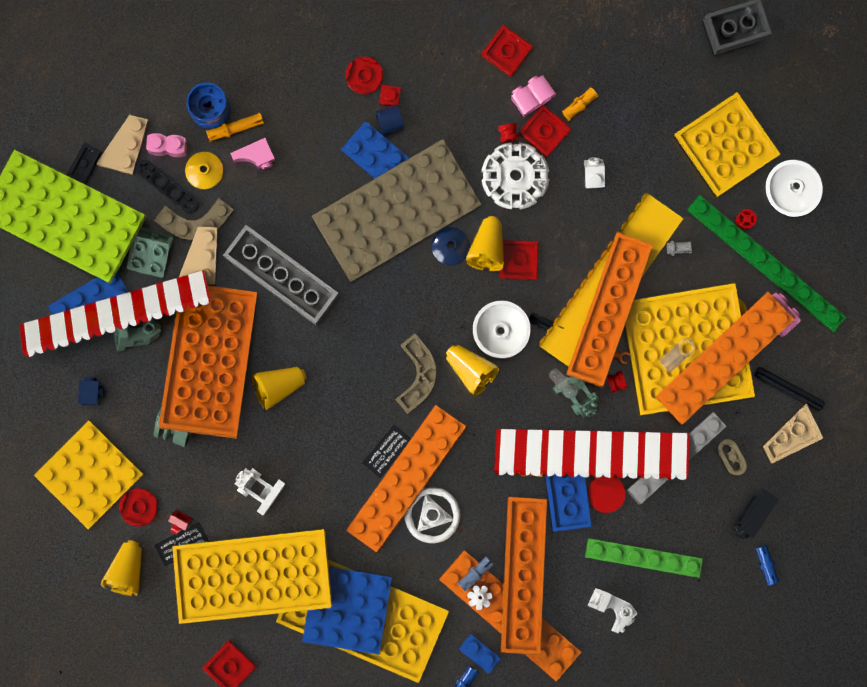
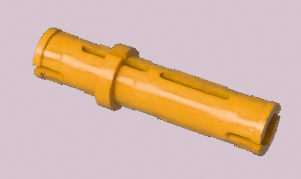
M259 112L258 114L228 124L222 123V126L206 130L209 141L212 142L225 136L228 138L231 134L264 124Z

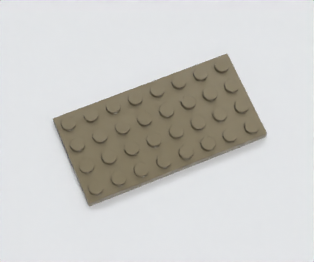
M442 139L311 217L348 280L351 282L479 207L481 203L445 141Z

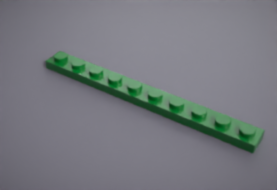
M699 195L687 209L691 215L829 330L835 332L846 319V316Z

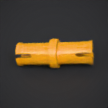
M590 87L579 98L576 97L574 102L562 111L563 115L570 121L580 111H584L586 106L598 97V94Z

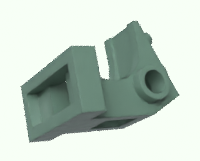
M151 318L149 322H144V325L140 328L127 326L125 329H119L117 327L114 331L116 350L124 351L125 347L152 343L159 338L161 332L160 324L157 320Z
M569 377L552 388L556 395L565 390L573 403L571 407L577 416L580 414L583 419L593 416L599 410V398L595 392H589L583 380ZM582 389L587 399L578 403L573 393Z

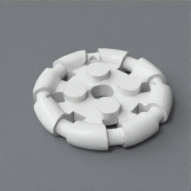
M512 142L498 146L491 155L487 156L481 171L483 173L482 185L488 197L491 196L495 200L494 203L506 209L519 208L521 210L533 206L537 203L540 196H544L549 186L548 172L550 171L546 159L536 151V148L526 143L512 144ZM519 151V156H512V152ZM530 156L535 160L532 165L527 161ZM499 157L504 159L501 164L496 161ZM512 171H519L521 178L515 181L511 179L510 173ZM497 172V179H491V173ZM535 172L540 173V179H535ZM499 187L504 191L502 195L496 191ZM531 187L535 189L532 195L527 192ZM512 195H519V200H512Z

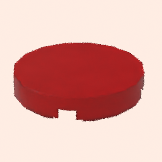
M362 56L349 63L346 69V81L352 91L363 95L371 94L379 89L382 84L383 71L375 59Z
M602 475L591 481L587 488L589 504L601 513L616 511L625 500L626 492L624 485L616 477L607 478Z
M132 489L124 494L120 501V514L124 521L132 526L142 527L148 525L155 519L158 513L157 499L146 489Z

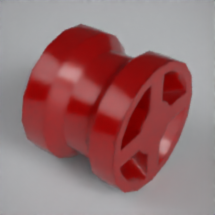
M516 123L498 127V131L502 136L500 138L501 143L513 142L519 139V135L516 133Z
M749 209L741 211L736 217L737 226L742 230H749L756 223V214Z
M618 371L615 375H607V381L612 393L617 392L618 389H627L622 371Z

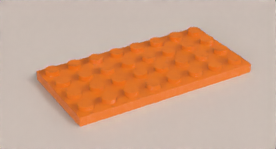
M207 285L210 302L207 305H201L198 301L196 308L191 309L187 306L183 312L176 311L159 429L237 439L257 292Z

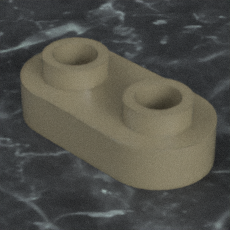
M730 439L721 441L717 451L728 472L734 476L742 475L747 469V463L737 444ZM725 446L730 447L729 453L724 451ZM734 463L739 464L738 470L733 468Z

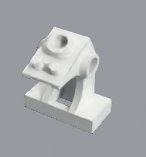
M245 468L236 477L235 485L239 487L237 491L246 497L250 494L262 504L257 512L265 516L286 484L278 480L274 487H272L260 478L262 474L253 468L251 471ZM256 480L265 486L259 496L250 490Z
M595 588L587 605L601 612H605L608 608L613 609L616 614V620L611 631L616 633L620 631L623 633L626 630L624 627L631 625L638 614L630 603Z

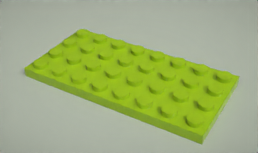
M14 150L0 175V228L111 284L146 215Z

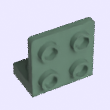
M141 227L130 246L127 269L163 278L169 249L174 242L175 236Z

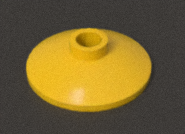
M199 152L188 160L185 174L189 183L194 187L203 190L210 189L221 181L223 165L220 159L213 153ZM202 166L207 167V171L204 173L200 171Z

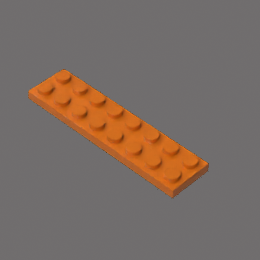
M618 232L616 233L566 375L603 387L653 244Z
M767 292L669 383L656 398L682 425L795 319Z
M435 405L346 531L379 553L463 435L467 426Z
M508 497L501 653L540 655L547 499Z
M464 550L439 580L468 605L471 598L467 597L468 592H474L473 587L476 585L480 589L482 586H486L488 588L486 593L492 594V598L488 599L490 606L485 607L483 605L482 610H477L476 605L471 608L501 633L504 584L487 571L480 581L477 580L465 592L457 582L464 578L470 572L469 569L474 568L479 562ZM542 618L540 655H525L557 682L581 654V651Z

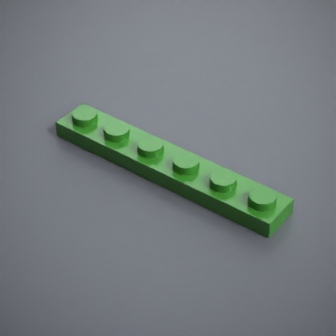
M589 538L585 558L700 578L703 560L702 558Z

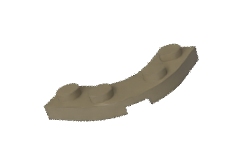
M218 198L212 208L202 218L186 220L167 206H164L154 219V222L175 237L192 241L198 226L218 227V230H220L234 212V209Z
M415 333L400 345L412 359L417 371L414 383L395 399L407 414L429 396L436 379L434 358Z

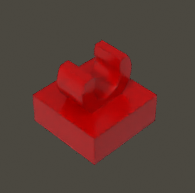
M176 509L168 522L173 524L170 531L177 535L181 529L186 530L193 518Z

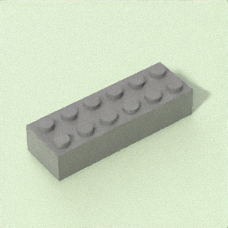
M245 225L223 254L226 260L315 326L318 325L339 297L337 291L247 225Z

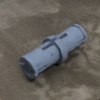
M485 556L478 565L470 568V572L457 583L466 592L477 580L480 581L482 576L494 564Z

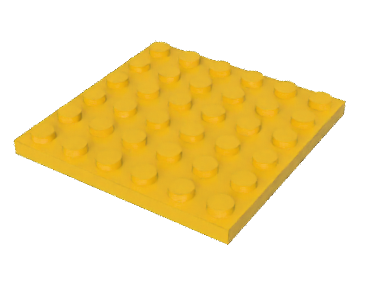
M735 283L633 300L625 328L640 416L668 411L658 401L656 396L741 317ZM749 363L704 405L755 397Z

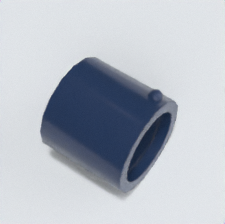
M397 104L375 111L383 135L405 128Z

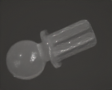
M556 368L550 372L549 377L557 385L558 390L563 389L562 392L566 398H574L577 395L578 388L575 384L569 383L570 379L568 377L565 378Z

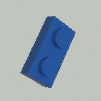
M472 634L468 636L459 648L461 652L488 673L492 671L501 659Z

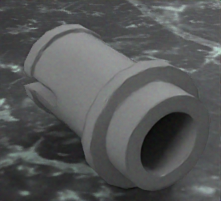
M671 241L667 243V254H671V256L683 253L691 254L692 247L690 241L675 243Z

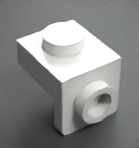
M592 157L584 160L585 187H605L603 159Z

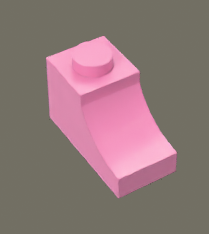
M266 138L230 153L234 163L242 161L251 162L258 169L262 168L263 170L272 167V163L276 162Z

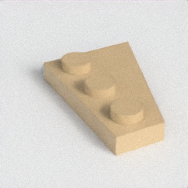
M129 115L96 165L134 175L148 119Z
M198 226L179 277L204 270L207 284H216L218 227Z
M807 404L762 446L771 464L823 439Z

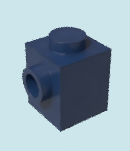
M85 377V380H79L78 404L100 406V397L103 398L104 386H101V382L96 381V378Z

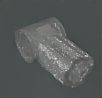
M687 338L682 339L659 360L669 373L694 352L695 346L693 341ZM684 342L691 345V351L688 353H684L680 349L681 344Z

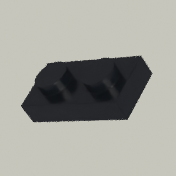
M84 142L66 176L85 184L102 152Z

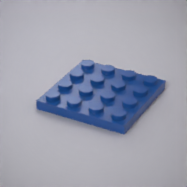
M329 567L333 608L307 611L302 642L379 655L392 577Z

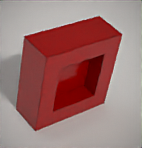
M382 85L379 104L384 106L397 104L399 106L401 87Z

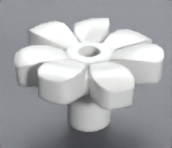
M476 585L473 587L474 592H468L467 597L471 598L469 605L471 607L476 605L477 610H482L483 605L489 607L490 602L488 599L492 598V594L486 593L488 590L486 586H482L480 589Z

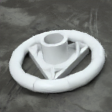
M427 487L423 489L408 510L404 520L410 533L418 540L426 543H439L447 540L455 533L460 523L461 514L458 502L448 491L437 487ZM433 494L444 497L451 505L453 518L428 495ZM425 496L417 530L411 513L413 506L421 497ZM452 521L450 527L441 535L430 536L419 532Z

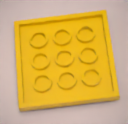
M738 92L674 134L716 197L780 155Z
M88 420L34 476L89 530L144 474Z

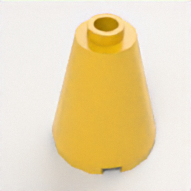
M488 216V218L483 219L466 256L469 266L478 270H483L484 267L490 268L492 272L503 269L502 222L497 217Z
M453 345L446 352L447 361L469 392L474 396L481 394L486 389L485 385L488 382L492 383L499 372L496 364L460 345Z
M299 367L265 371L251 375L252 386L256 385V391L254 392L262 408H265V410L270 409L302 387L307 379L304 370L299 369Z
M128 540V543L122 544L101 581L103 588L106 589L108 585L112 587L111 591L127 596H132L133 593L135 596L138 595L142 548L138 542Z

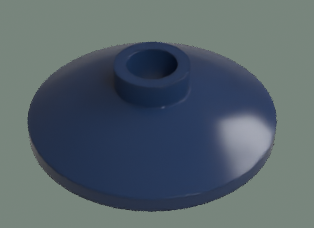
M454 227L440 230L432 241V252L435 258L445 265L461 263L466 258L470 249L469 239L466 234ZM453 242L455 246L450 249L447 247V244Z

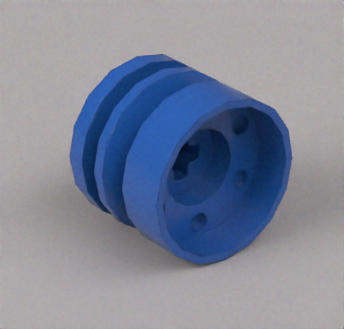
M204 82L190 90L186 105L191 117L198 126L204 129H213L222 126V123H226L230 116L231 108L225 93L219 86ZM212 105L213 109H210L208 112L206 108H210Z

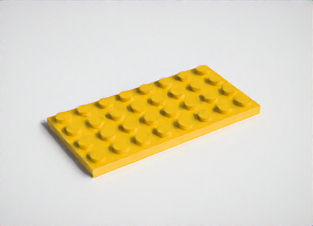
M324 529L173 546L179 624L333 608L326 531Z
M328 559L329 567L352 570ZM391 586L379 655L342 648L338 649L419 683L449 611ZM307 611L279 613L276 622L304 634Z

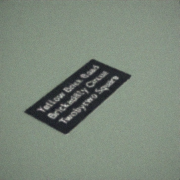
M393 425L362 464L381 478L402 453L411 438L397 426Z
M200 522L154 546L164 566H167L174 562L173 546L206 543L209 540Z

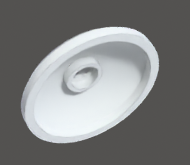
M795 159L787 160L778 164L770 172L766 181V194L771 205L780 213L788 216H802L811 212L819 204L823 195V182L818 171L809 163ZM794 183H799L800 188H796Z
M508 301L489 303L475 317L473 323L474 340L477 346L491 357H512L518 354L529 340V319L526 313L514 303ZM498 328H503L505 330L504 334H499L497 332Z

